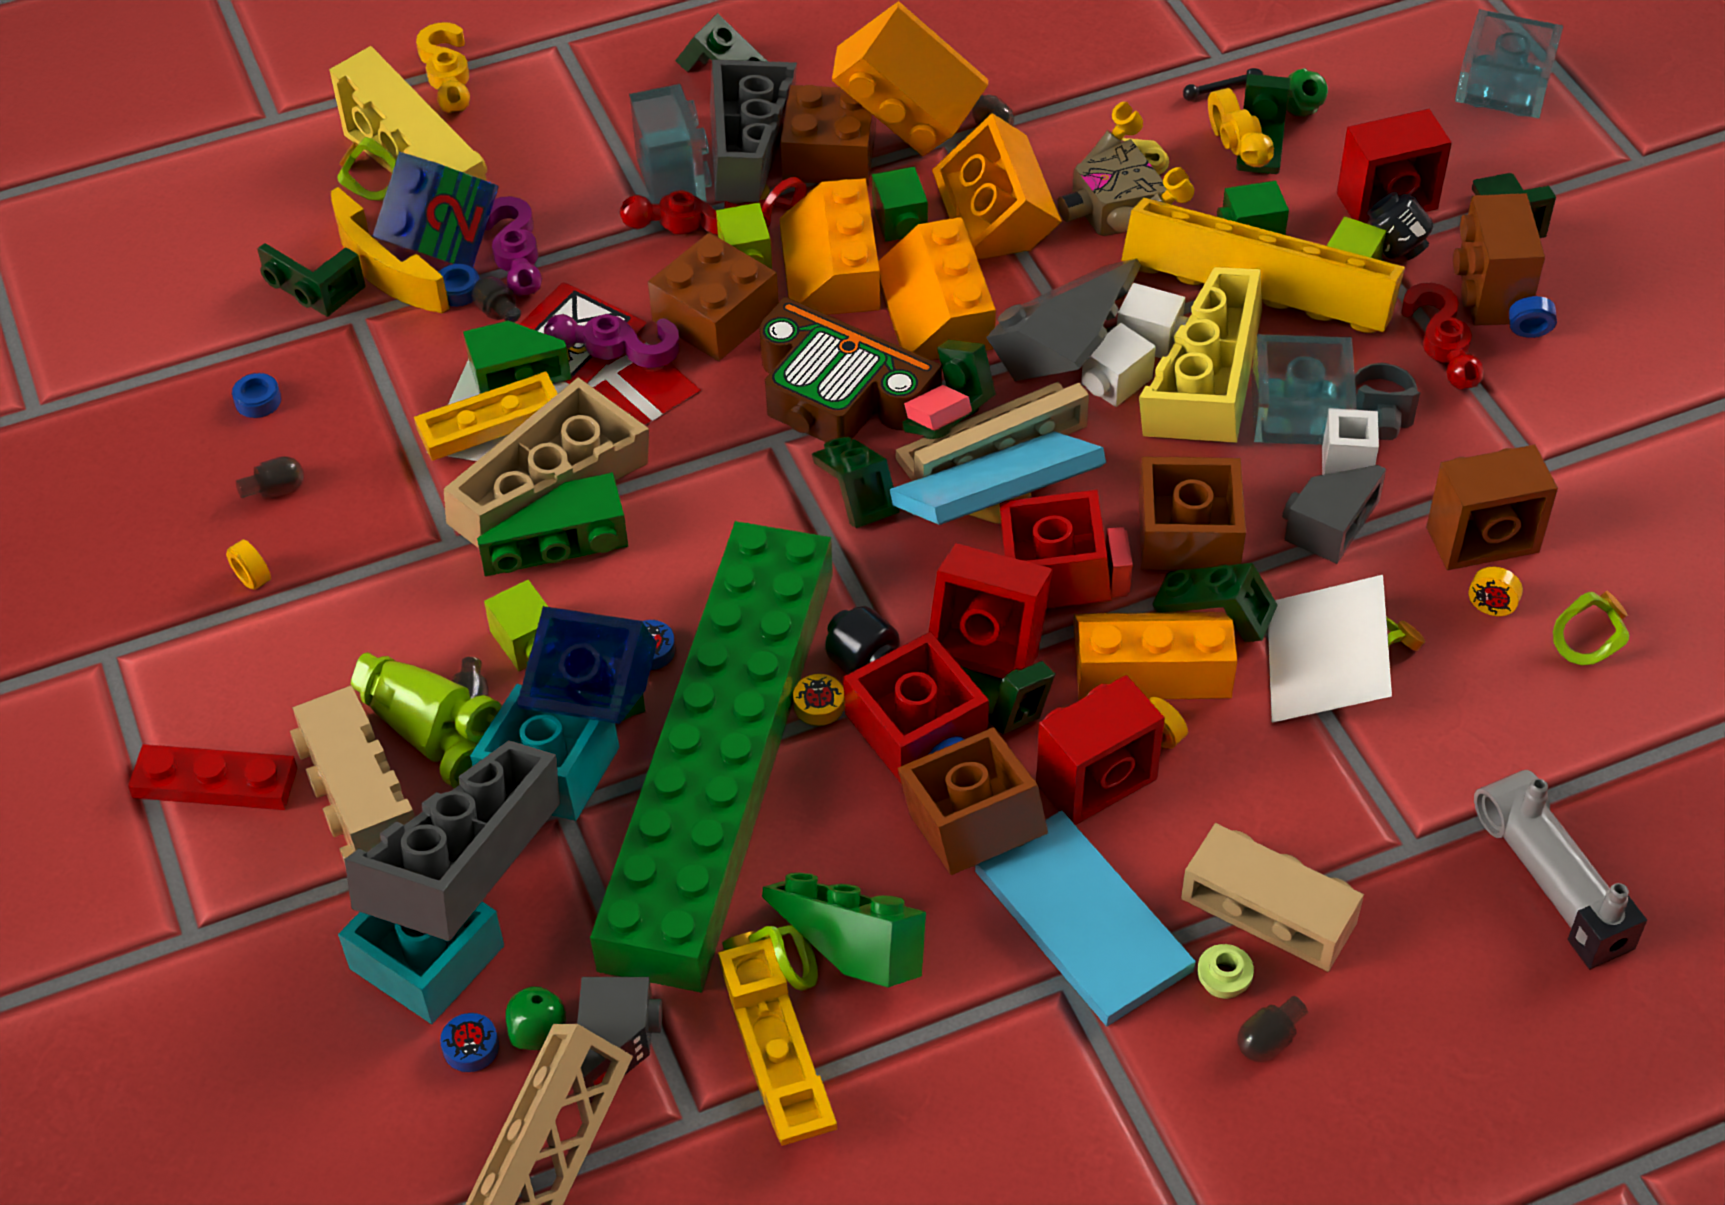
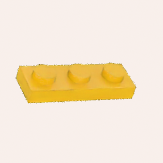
M543 372L414 416V420L431 461L510 434L558 393L548 373Z

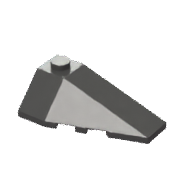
M1138 259L1105 265L1022 305L1011 306L1002 312L997 319L999 324L986 338L1014 381L1079 370L1104 341L1108 332L1103 324L1105 320L1108 321L1116 317L1119 309L1115 301L1128 293L1141 267Z

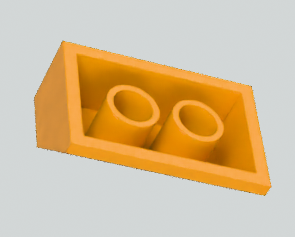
M899 1L837 46L832 81L922 156L954 136L987 88L989 81Z
M993 113L932 169L949 218L962 217L977 260L1029 251L1062 222L1027 135Z
M866 178L821 182L779 218L788 298L826 315L880 310V271Z
M962 217L918 224L878 261L880 288L900 347L929 360L940 359L937 347L948 339L985 344L986 350L993 349L986 337L995 328L996 309Z
M1226 613L1074 614L1078 700L1086 697L1096 686L1103 683L1110 684L1126 674L1148 699L1151 697L1161 699L1232 698L1237 667V653L1233 620Z

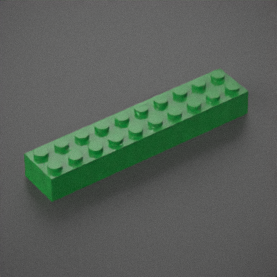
M738 521L734 522L590 936L597 972L619 977H649L650 983L703 992L791 711L793 691L801 679L833 576L831 537Z

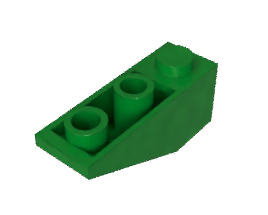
M613 472L565 482L479 536L477 541L485 577L629 547L624 512Z
M790 873L785 876V881L763 886L762 897L844 975L884 987H891L922 977L926 923L925 911L904 906V899L899 897H869L861 895V889L854 885L834 884L828 886L820 884L816 875L808 873Z

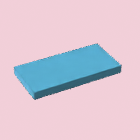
M1053 431L891 488V499L894 506L941 525L1099 468L1106 463L1104 448Z
M1061 810L1046 819L1048 834L975 865V872L1107 1027L1194 972L1196 961Z

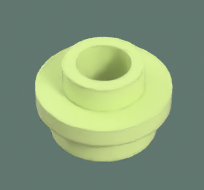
M1218 944L1203 952L1198 962L1197 973L1200 982L1210 994L1218 998L1229 999L1238 996L1250 986L1253 979L1254 966L1249 955L1239 947L1230 944ZM1227 965L1234 968L1235 970L1231 972H1225L1220 970L1217 966Z

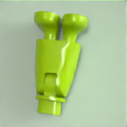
M369 652L363 653L359 657L350 683L353 689L360 693L361 701L368 705L400 736L431 761H441L440 773L442 780L453 788L460 785L459 776L472 767L470 755L502 707L498 701L489 696L482 695L471 699L468 688L438 674L414 665L397 662L389 656L377 658Z

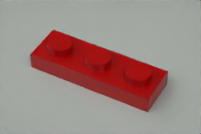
M142 744L128 788L132 798L285 810L298 767L294 756Z

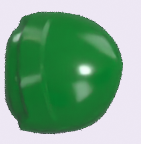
M1306 68L1296 70L1287 77L1291 78L1287 112L1297 117H1305L1316 113L1319 107L1324 104L1328 94V86L1325 79L1319 73L1308 71Z
M529 987L520 990L511 997L507 1004L506 1023L508 1036L511 1044L519 1049L541 1050L553 1024H565L566 1011L561 999L542 987Z

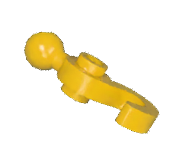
M448 22L428 25L419 32L416 39L418 55L426 63L428 81L432 87L438 89L437 102L442 110L447 113L464 111L469 106L470 93L465 86L469 80L467 60L464 55L457 51L436 46L441 43L451 44L456 47L464 46L463 29L456 24Z
M1230 88L1211 92L1208 97V112L1215 136H1221L1223 146L1226 149H1231L1236 156L1241 155L1245 164L1251 167H1262L1268 164L1274 156V145L1271 138L1262 133L1259 119L1256 116H1251L1246 109L1240 110L1236 95Z

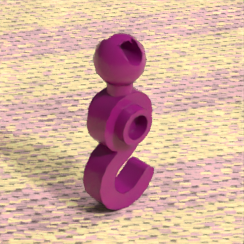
M508 196L493 199L484 205L486 208L481 220V226L484 230L492 229L500 220L507 218L515 219L506 225L492 242L494 261L498 267L508 271L507 285L513 294L519 297L535 294L541 288L542 275L534 265L538 259L536 238L531 233L533 230L531 208L527 202L516 197Z
M565 314L554 315L544 326V334L564 340L567 349H570L576 343L584 344L586 351L591 356L602 360L614 359L625 353L628 359L638 366L656 368L669 364L679 353V331L667 319H659L657 321L658 338L662 342L655 345L642 343L626 321L609 314L594 317L586 325H578L572 317Z

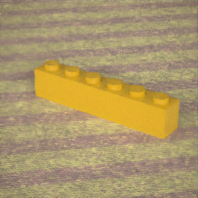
M1143 198L1131 210L1121 261H1127L1137 258L1141 264L1139 271L1146 273H1158L1159 271L1176 275L1177 280L1190 285L1205 283L1214 267L1261 269L1262 302L1267 306L1279 309L1297 308L1306 311V314L1311 318L1323 321L1331 319L1341 320L1350 323L1353 329L1366 333L1384 332L1392 319L1405 270L1404 266L1148 198Z

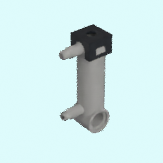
M1521 770L1477 789L1474 793V804L1482 825L1490 835L1495 838L1503 837L1571 927L1567 940L1589 970L1635 950L1647 923L1646 917L1629 897V890L1624 884L1615 883L1610 889L1552 813L1547 793V782L1539 779L1529 770Z

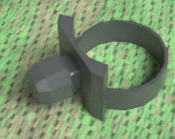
M1387 363L1369 364L1360 368L1353 376L1349 403L1352 410L1378 411L1379 439L1393 440L1398 436L1400 428H1407L1414 424L1420 392L1417 390L1415 379L1406 370ZM1383 379L1393 381L1405 390L1388 393L1377 391L1364 385L1358 389L1356 394L1355 388L1368 380Z

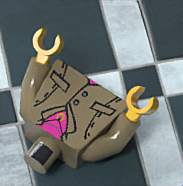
M1120 102L1115 106L1112 111V119L1116 123L1115 128L1112 132L1107 130L1093 150L1081 163L1077 164L1073 172L1072 193L1060 196L1057 201L1060 215L1065 222L1085 216L1095 231L1102 236L1127 232L1131 210L1143 198L1172 205L1174 201L1179 203L1188 202L1194 195V186L1188 180L1189 176L1181 167L1169 170L1162 180L1131 139L1127 141L1122 140L1125 135L1132 136L1137 134L1143 127L1141 115L1138 111L1132 113L1133 109L1128 102Z

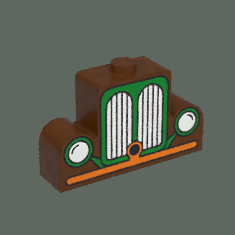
M785 296L760 325L762 366L769 373L765 379L767 415L789 425L797 432L806 433L824 442L840 437H850L853 439L875 413L878 414L882 424L888 428L904 430L902 422L908 418L904 403L942 385V365Z

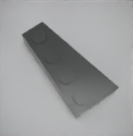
M712 59L710 117L715 201H727L733 204L760 201L781 142L790 85H795L797 63Z
M508 740L459 776L460 785L452 791L442 794L436 792L422 802L423 812L403 825L396 821L380 833L381 842L368 852L359 848L346 857L344 860L352 909L450 941L560 805L556 754Z

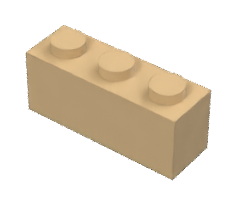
M1215 823L1185 869L1181 899L1329 972L1358 922L1364 894L1354 890L1341 879L1329 878L1304 866L1297 858L1291 855L1279 854L1254 842L1250 836L1241 831L1230 830Z

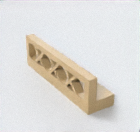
M1059 382L1053 383L953 426L947 435L941 438H922L896 449V460L909 478L914 481L1053 431L1069 435L1087 427L1089 394L1080 383L1065 389Z
M553 1024L465 1205H540L544 1203L543 1205H563L633 1056L579 1024ZM589 1049L609 1059L611 1063L602 1082L586 1089L581 1066ZM571 1087H573L574 1093L568 1095ZM595 1095L592 1103L590 1104L589 1097ZM577 1102L582 1124L575 1137L560 1141L555 1120L561 1107ZM546 1139H547L548 1147H545V1148L542 1149V1147H543V1145H544V1143H545V1141H546ZM569 1149L568 1154L565 1158L563 1151ZM551 1156L557 1177L549 1191L535 1196L529 1174L536 1161ZM520 1193H521V1196H522V1200H523V1201H520V1202H517V1203H516V1201H517V1199H518V1197H519V1195H520Z

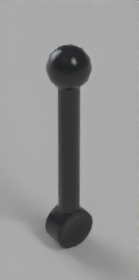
M1251 68L1247 70L1246 75L1198 87L1194 84H1189L1183 89V96L1188 101H1194L1201 94L1246 83L1247 74L1263 75V72L1260 69Z

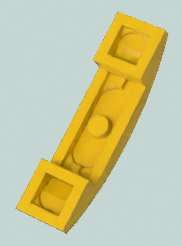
M339 187L331 191V201L342 245L344 248L346 247L358 254L363 276L378 289L406 304L438 313H444L449 310L443 276L417 254L403 262L398 260L369 235L364 209Z
M771 938L718 952L724 980L749 1062L781 1146L837 1130L836 1119L821 1077L816 1075L788 995L786 978L776 959Z

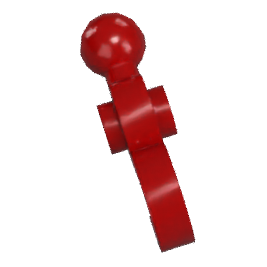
M674 191L665 195L660 200V203H651L645 196L636 194L627 197L620 207L619 213L623 223L632 229H642L652 221H659L664 228L674 234H687L702 226L708 232L718 235L716 210L707 202L688 191ZM724 201V209L748 205L750 203L744 202L741 204H733Z
M1430 282L1412 286L1406 291L1401 309L1403 316L1411 317L1418 307L1423 305H1431L1440 310L1432 317L1426 327L1423 340L1424 351L1436 361L1449 363L1446 372L1448 381L1458 390L1477 387L1484 376L1483 364L1478 358L1468 354L1472 333L1466 323L1456 318L1459 307L1457 296L1451 289L1441 284Z

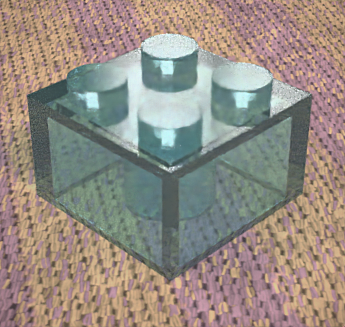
M1479 9L1463 59L1455 101L1475 107L1505 111L1519 116L1540 118L1555 64L1563 25Z
M680 84L629 94L636 158L651 203H660V200L665 195L677 190L688 191L706 202L705 188L712 186L708 163L703 161L702 155L709 154V146L704 128H696L699 122L694 100L686 101Z
M1257 334L1251 373L1254 442L1323 445L1329 408L1357 409L1352 337Z

